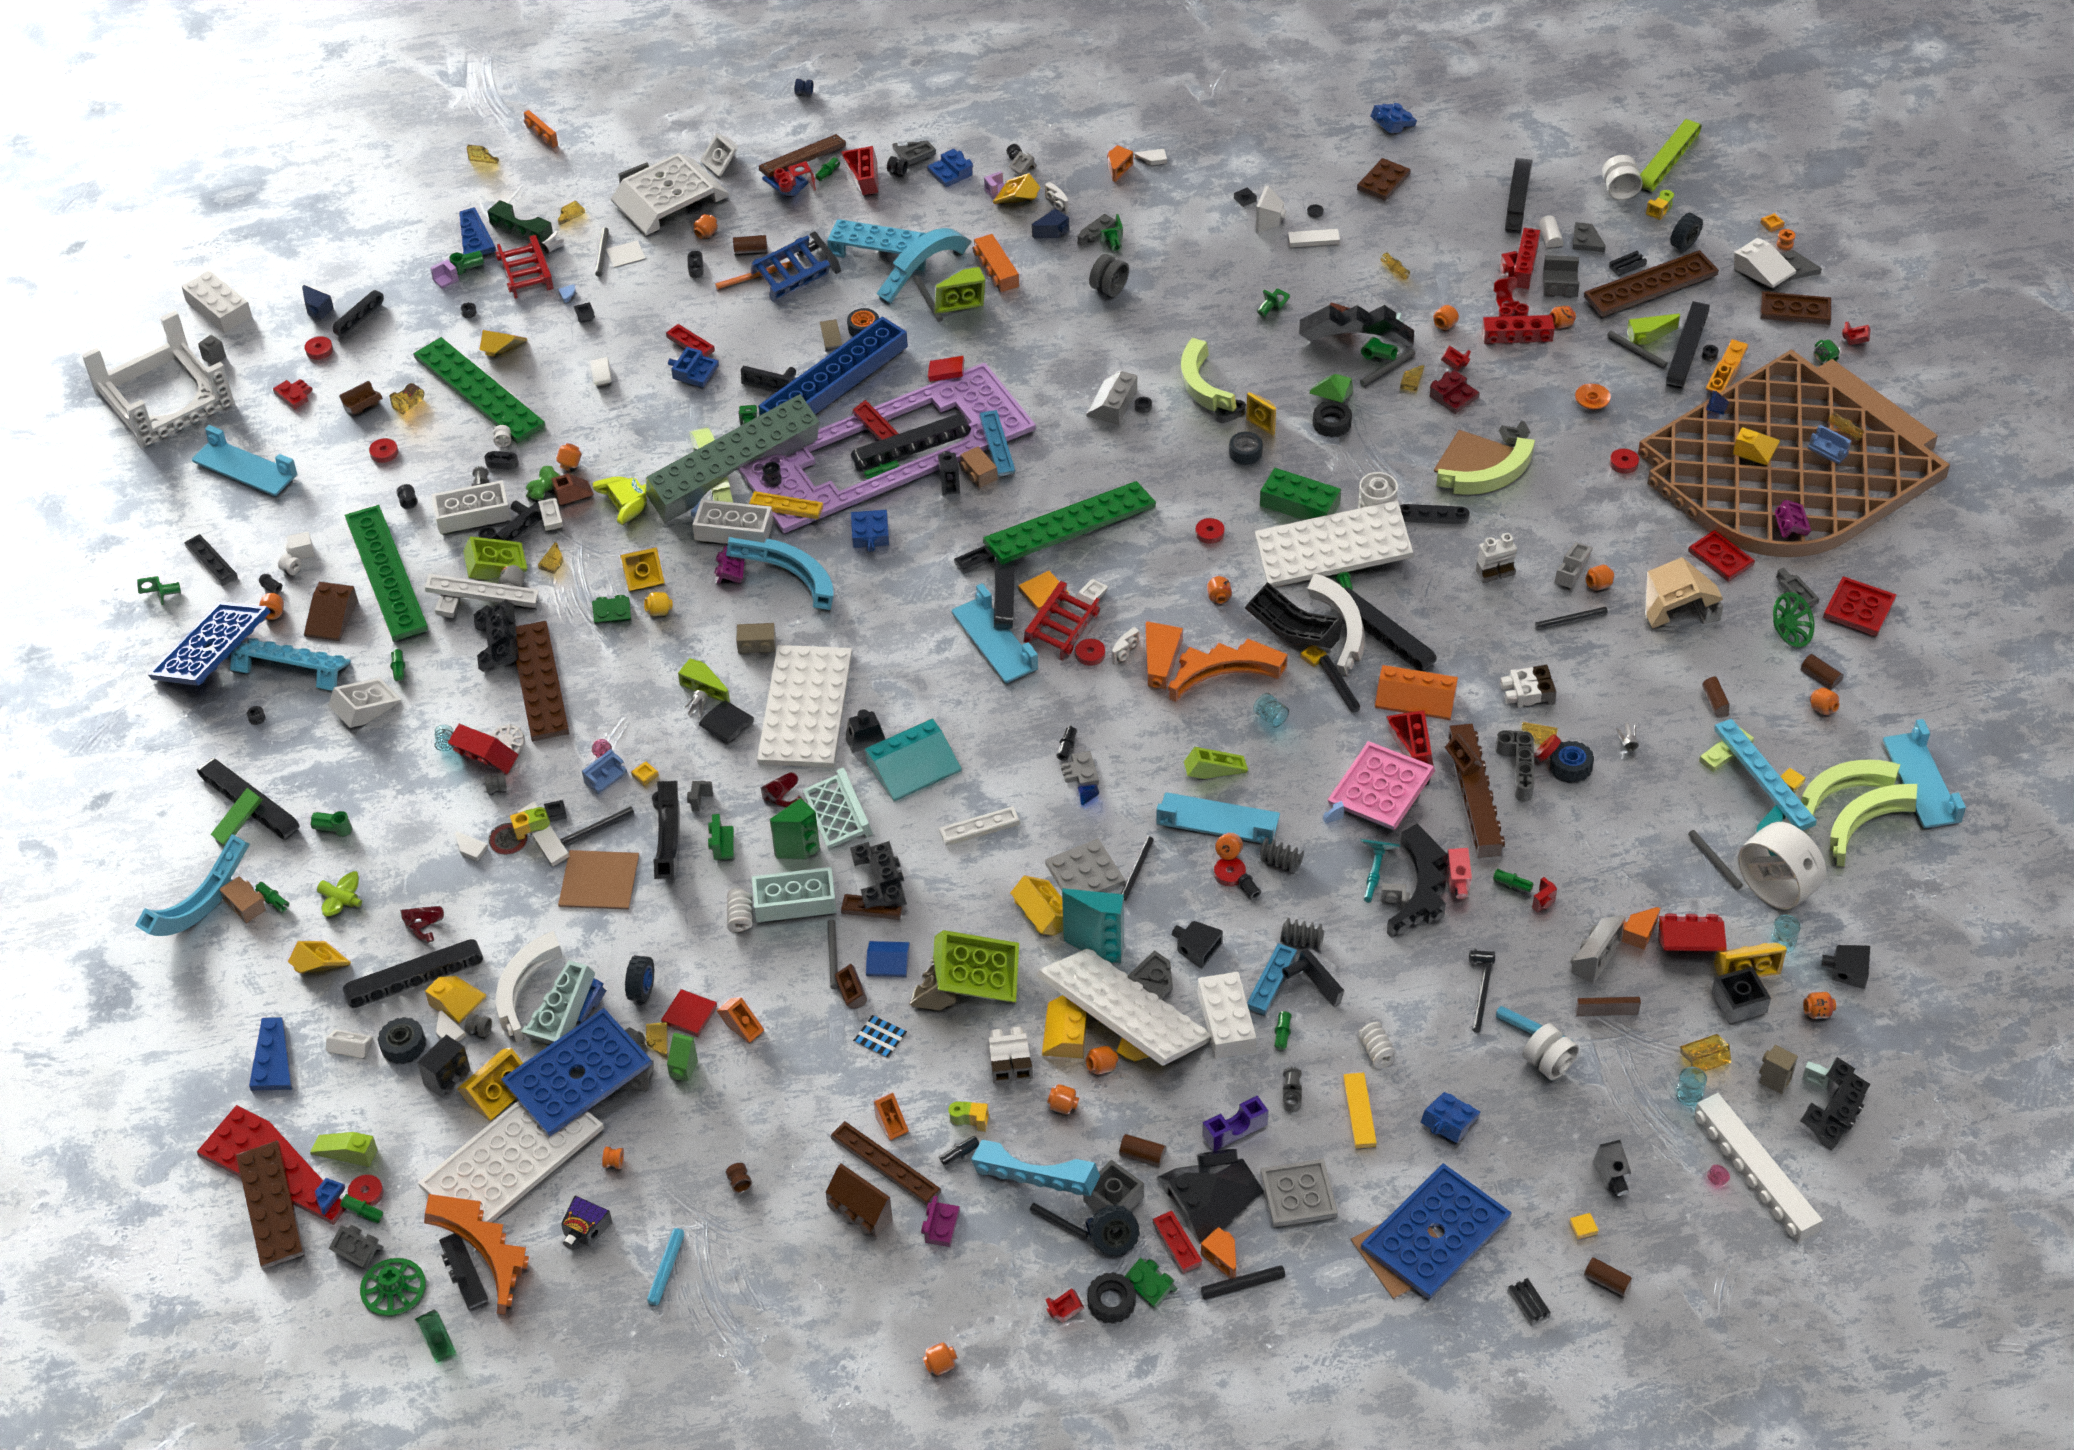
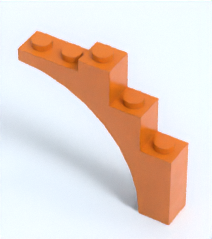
M1248 638L1244 644L1238 647V650L1218 643L1214 649L1212 648L1209 654L1189 647L1180 656L1179 663H1181V668L1177 673V677L1169 683V699L1176 702L1194 685L1222 674L1255 673L1279 679L1287 668L1288 654Z
M429 1194L424 1223L444 1228L459 1235L482 1255L490 1267L496 1283L498 1297L497 1314L505 1315L506 1308L512 1305L513 1294H509L510 1287L515 1288L516 1277H521L522 1269H527L529 1256H525L526 1247L506 1245V1233H502L503 1224L482 1221L484 1210H480L481 1201Z

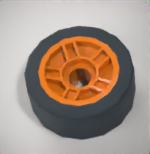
M868 308L852 311L847 317L849 334L854 337L878 320L877 312Z

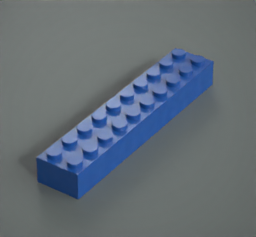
M883 316L758 405L759 416L799 394L802 395L813 413L817 414L908 347L907 331Z

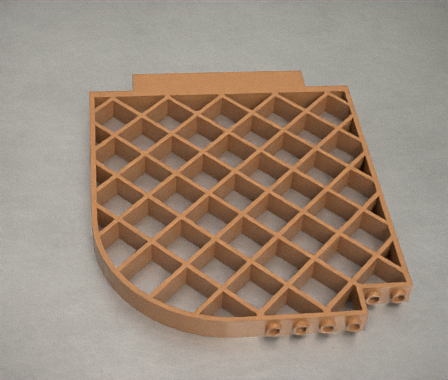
M1792 349L1639 442L1638 455L1654 467L1649 471L1647 484L1658 491L1664 498L1672 502L1707 531H1717L1740 549L1774 557H1804L1827 552L1839 547L1947 478L1950 467L1949 463L1931 451L1935 448L1938 437L1933 431L1835 360L1831 359L1817 368ZM1773 375L1793 376L1794 382L1770 381V377ZM1801 378H1803L1808 383H1801ZM1742 394L1764 395V401L1739 400L1738 397ZM1770 396L1795 398V404L1770 402ZM1801 398L1826 400V406L1802 404ZM1833 401L1841 407H1834ZM1711 413L1733 414V421L1707 419V415ZM1739 415L1764 417V423L1739 421ZM1770 417L1795 419L1796 425L1770 423ZM1802 420L1827 421L1828 429L1852 440L1851 445H1859L1860 452L1849 451L1848 456L1838 465L1808 448H1803V441L1810 442L1812 433L1816 434L1818 427L1802 426ZM1834 422L1855 423L1859 425V430L1834 428ZM1866 425H1867L1869 428H1871L1873 431H1867V430H1866ZM1742 427L1775 439L1796 441V447L1778 446L1770 462L1765 467L1739 465V458L1743 457L1733 454L1735 441ZM1679 432L1700 433L1701 440L1675 438V435ZM1707 434L1733 436V442L1707 440ZM1867 446L1891 448V454L1868 453ZM1899 450H1901L1906 455H1899ZM1659 452L1670 453L1669 459H1666ZM1675 453L1701 455V462L1675 460ZM1707 456L1733 458V464L1708 463ZM1771 461L1796 462L1797 469L1771 467ZM1803 463L1828 465L1829 472L1803 470ZM1835 466L1860 467L1861 474L1835 472ZM1868 468L1892 470L1893 476L1868 475ZM1900 470L1924 472L1925 477L1922 479L1900 477ZM1669 475V482L1663 477ZM1675 475L1701 477V484L1675 482ZM1707 478L1733 480V487L1707 485ZM1739 480L1765 482V489L1739 487ZM1771 483L1797 485V492L1772 490ZM1804 485L1829 487V494L1804 492ZM1836 488L1861 490L1862 497L1836 495ZM1869 490L1894 492V497L1891 499L1869 497ZM1691 499L1701 500V507ZM1707 500L1733 502V509L1707 507ZM1784 500L1801 504L1804 508L1830 510V517L1806 516L1811 531L1831 532V535L1805 541V535L1798 534L1797 542L1773 541L1772 528H1779L1775 513L1772 512V505L1780 506ZM1739 503L1765 505V512L1739 510ZM1837 510L1862 512V517L1860 519L1837 517ZM1725 524L1733 525V529ZM1740 525L1766 527V539L1741 533Z

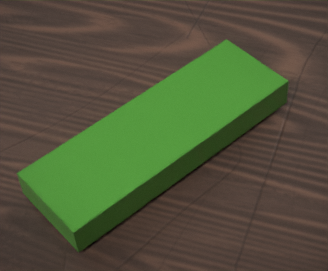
M246 788L211 835L223 845H226L231 834H237L263 799Z

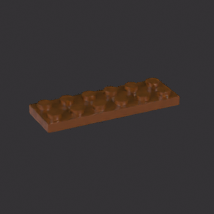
M274 1141L237 1154L261 1268L266 1269L305 1255L279 1142Z

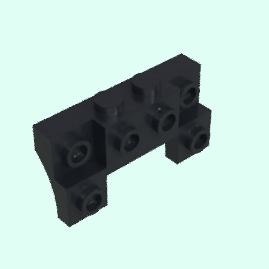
M507 599L497 604L494 608L486 605L474 614L475 628L479 631L486 628L488 648L477 655L478 669L483 672L497 665L511 664L519 658L514 604Z
M890 841L871 847L869 842L850 847L854 865L870 864L876 884L860 889L865 908L874 906L897 908L907 905L901 883L905 881L902 870L898 871L901 865L898 856L894 857Z
M1838 1057L1833 1061L1826 1076L1839 1087L1835 1090L1825 1110L1811 1102L1800 1122L1815 1133L1820 1144L1831 1151L1837 1146L1846 1129L1850 1131L1856 1120L1853 1117L1855 1114L1858 1116L1864 1107L1862 1101L1871 1085L1853 1073L1855 1071L1854 1067Z

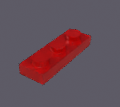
M680 324L675 325L666 332L668 339L684 349L690 347L701 350L705 357H708L715 351L714 345Z
M866 400L852 410V413L879 441L899 434Z
M1172 1210L1153 1218L1154 1227L1183 1274L1202 1266L1201 1257Z

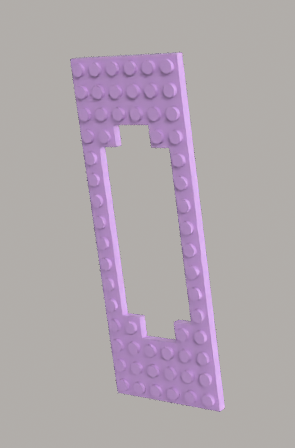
M984 362L964 370L963 377L940 380L873 407L886 421L930 403H933L940 413L957 407L961 414L965 415L971 427V432L967 436L962 437V441L841 491L836 488L832 481L815 487L802 470L815 464V458L810 452L867 429L853 415L819 429L817 441L788 457L782 454L766 456L750 462L737 470L753 492L757 491L823 502L824 507L819 517L821 519L939 470L938 455L944 451L956 453L957 462H959L960 454L977 446L982 451L988 450L989 447L979 418V414L982 412L997 410L1006 441L1036 430V424ZM768 462H776L780 465L782 482L776 487H768L764 483L763 466ZM772 512L773 520L783 534L818 520Z

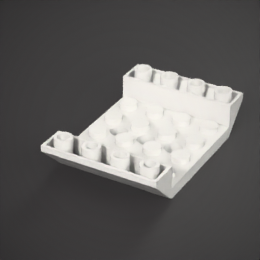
M677 153L624 178L611 197V201L647 236L660 229V218L708 195L715 202H718L728 197L729 193L694 159Z

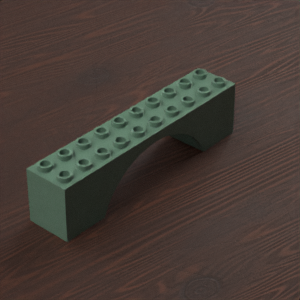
M799 394L647 476L646 495L666 523L694 508L711 488L744 465L770 455L782 454L788 457L817 441L819 420L802 395Z

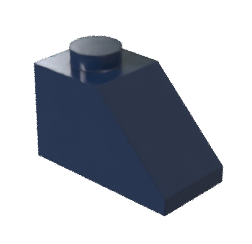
M1057 209L1052 210L1031 224L1033 238H1059L1070 230L1069 217Z
M306 285L302 286L307 314L322 320L334 309L331 296Z

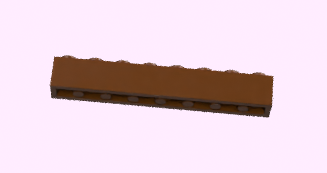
M1473 723L1450 725L1449 741L1456 733L1460 734L1482 762L1481 768L1476 773L1466 775L1454 761L1477 858L1501 856L1502 848H1505L1504 836L1500 835L1501 823L1496 819L1497 807L1492 803L1494 800L1493 791L1489 790V776L1485 775L1486 763L1485 760L1481 759L1482 747L1481 745L1478 746L1477 743L1479 741L1478 732L1474 731Z

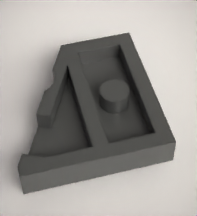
M929 141L907 142L908 145L898 146V143L892 144L893 150L901 159L908 160V166L936 155V149Z
M1575 222L1572 249L1605 252L1606 245L1593 224Z
M1791 250L1780 253L1796 270V274L1789 277L1790 280L1821 274L1822 268L1798 252Z

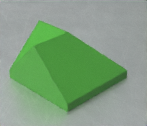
M1333 374L1319 381L1310 390L1309 394L1343 403L1353 393L1352 378Z

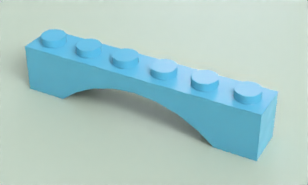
M983 1139L971 1158L976 1172L981 1175H991L1000 1179L1015 1180L1019 1183L1034 1184L1038 1187H1048L1056 1191H1067L1075 1195L1090 1196L1100 1178L1099 1171L1094 1162L1074 1159L1056 1165H1032L1012 1157L1003 1148L1001 1143Z

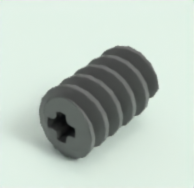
M1269 837L1265 838L1260 850L1262 862L1268 860L1269 865L1275 863V866L1278 868L1283 865L1284 870L1290 868L1292 873L1299 869L1304 856V850L1298 854L1297 847L1293 852H1291V845L1283 849V842L1278 847L1276 846V840L1269 844Z
M1287 918L1282 927L1280 942L1285 938L1286 943L1290 944L1293 939L1294 945H1298L1301 941L1303 947H1306L1309 942L1310 948L1313 949L1317 944L1318 949L1321 950L1324 939L1322 924H1319L1317 929H1315L1314 922H1311L1310 926L1307 927L1306 921H1303L1301 926H1299L1298 919H1295L1294 923L1291 924L1290 918Z

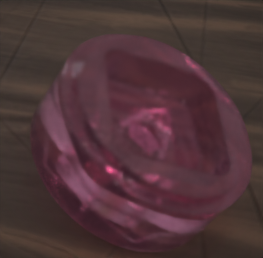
M599 739L594 742L592 753L599 758L610 749L612 750V746L607 740Z
M1712 1165L1707 1172V1177L1713 1184L1725 1186L1730 1179V1174L1723 1166Z

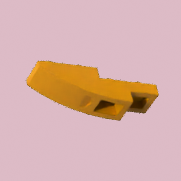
M1731 339L1721 362H1718L1706 386L1707 391L1718 394L1731 385L1741 367V361L1748 349V344Z

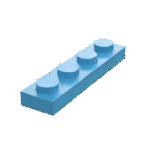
M997 410L980 413L979 418L992 461L997 466L998 477L1015 474V467Z
M1277 944L1247 1002L1249 1010L1266 1015L1285 978L1282 969L1293 963L1297 955L1296 949Z

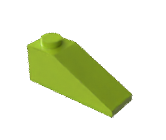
M1680 314L1629 319L1627 327L1628 337L1636 345L1650 344L1678 329Z
M689 658L678 672L680 686L693 691H703L708 697L721 702L726 700L730 703L727 687L702 661Z
M1195 746L1183 761L1187 775L1201 779L1247 773L1248 771L1245 758L1242 755Z
M357 1132L318 1135L310 1154L370 1167L378 1149L373 1136Z

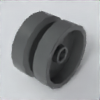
M1108 254L1101 255L1094 263L1090 272V287L1100 292L1103 291L1104 294L1111 297L1117 296L1127 282L1129 276L1128 263L1119 259L1116 260L1115 257Z

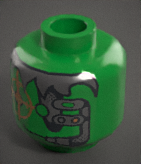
M1819 340L1814 346L1813 354L1822 365L1831 359L1837 361L1840 357V350L1832 340Z

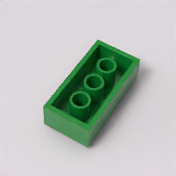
M1275 467L1260 490L1261 507L1301 520L1335 514L1341 501V488Z

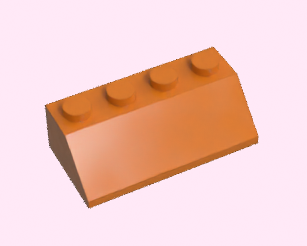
M1382 665L1375 708L1402 713L1424 710L1427 717L1451 720L1458 677Z

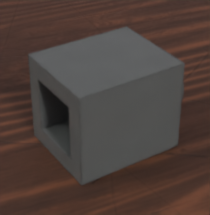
M209 335L198 343L202 359L211 365L220 362L226 357L222 341L213 335Z

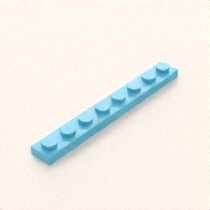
M1732 718L1715 724L1714 731L1791 824L1802 831L1816 826L1817 820Z

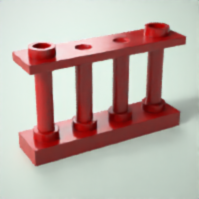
M536 235L529 236L530 243L528 246L504 252L501 245L497 244L496 258L498 262L501 261L509 282L507 283L508 291L513 293L514 299L518 298L517 289L541 283L542 285L545 284L547 291L554 289L552 276ZM528 252L530 254L533 253L532 256L509 262L505 259ZM533 262L536 264L535 267L510 272L509 269ZM535 273L541 274L540 277L516 283L513 280Z
M1060 581L1026 628L1023 642L1031 644L1034 639L1042 640L1060 649L1059 660L1063 661L1067 655L1070 656L1074 649V644L1093 617L1096 618L1101 608L1099 607V598L1096 597L1092 605H1089L1069 595L1066 591L1067 583ZM1061 601H1066L1087 612L1083 617H1080L1059 607ZM1056 613L1078 625L1074 630H1071L1051 620L1050 616ZM1043 626H1048L1069 637L1063 643L1042 633L1041 629Z

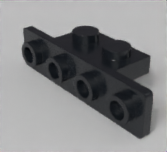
M455 1233L441 1238L439 1242L444 1252L441 1257L445 1267L450 1266L451 1271L448 1273L453 1284L457 1283L467 1308L471 1309L488 1302L487 1294L463 1239Z

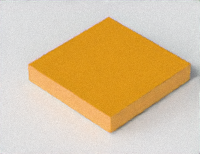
M1049 570L1018 585V590L1039 611L1058 585L1059 580Z

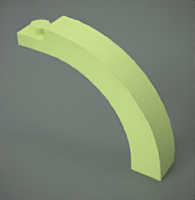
M1192 337L1186 345L1181 358V369L1187 392L1197 403L1207 409L1215 411L1220 407L1233 412L1237 408L1235 395L1209 385L1199 375L1203 362L1209 356L1207 342Z
M707 427L689 432L693 449L696 450L715 440L710 429ZM727 477L711 488L714 501L733 503Z
M1517 438L1513 451L1505 460L1484 470L1462 472L1438 469L1436 486L1453 488V494L1462 495L1482 494L1505 487L1520 477L1529 466L1533 456L1535 440Z
M1855 760L1838 764L1823 771L1810 782L1802 795L1801 802L1814 816L1820 803L1839 790L1855 786L1881 788L1894 785L1901 764L1882 760Z
M1897 784L1869 791L1853 800L1842 810L1834 822L1830 837V850L1833 851V858H1837V866L1845 867L1848 842L1853 833L1865 822L1887 813L1916 811L1917 784Z

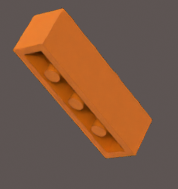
M989 234L974 239L973 253L975 256H978L981 266L985 267L988 277L992 278L994 286L998 287L1000 292L1019 287V273L994 235Z

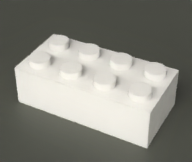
M210 270L181 286L185 301L224 333L252 317L248 301Z
M503 480L431 494L440 534L511 520Z
M701 499L693 522L694 538L699 541L727 544L729 537L765 543L766 538H769L773 525L772 507Z
M1239 972L1198 978V995L1207 1030L1211 1036V1045L1215 1059L1256 1053V1034Z

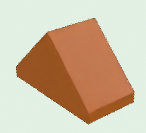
M893 1092L874 1101L875 1118L889 1140L909 1132Z

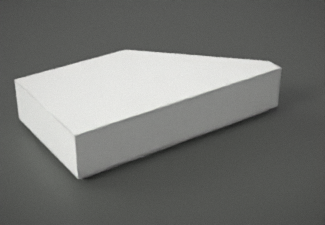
M1164 149L1134 152L1135 159H1142L1149 165L1167 163Z
M460 832L455 833L461 855L478 862L488 849V844Z
M441 1010L438 1015L436 1028L437 1037L441 1040L447 1034L457 1042L466 1037L465 1032Z

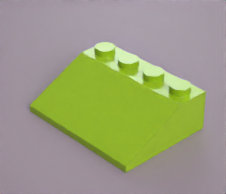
M946 930L934 936L933 958L938 991L1011 1003L1016 1002L1019 959L1018 942Z

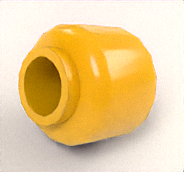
M651 592L644 599V609L650 616H666L669 610H672V599H669L668 594L664 592Z

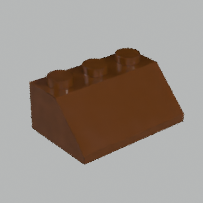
M840 1163L825 1192L827 1205L831 1210L841 1213L848 1222L857 1224L864 1233H870L876 1238L893 1221L890 1196Z

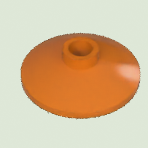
M1590 383L1584 384L1576 390L1575 399L1582 407L1601 409L1609 404L1611 395L1604 386Z

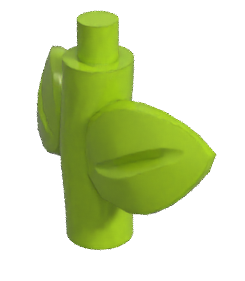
M357 871L344 875L338 881L336 887L325 880L320 881L317 886V892L327 897L321 906V912L324 916L340 913L343 905L349 907H360L362 905V900L358 899L357 894H354L359 884Z

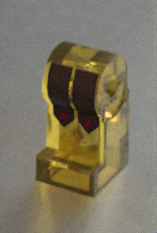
M410 383L398 394L393 392L389 395L392 408L403 415L424 398L425 392L414 383Z

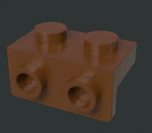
M366 381L339 395L345 411L354 415L363 412V409L368 406L373 407L377 405L378 401L383 399L381 393L373 389L370 381Z

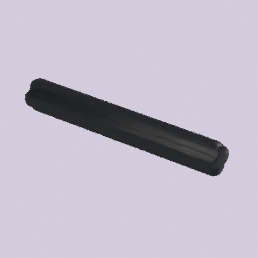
M1328 655L1321 656V666L1352 713L1358 712L1360 704Z
M1282 1265L1205 1285L1201 1287V1295L1203 1299H1208L1282 1279L1285 1277V1270Z

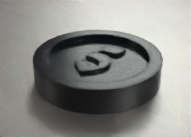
M697 201L686 206V211L689 214H699L703 210L702 204Z
M1313 204L1307 208V214L1310 217L1318 218L1323 215L1324 209L1320 205Z

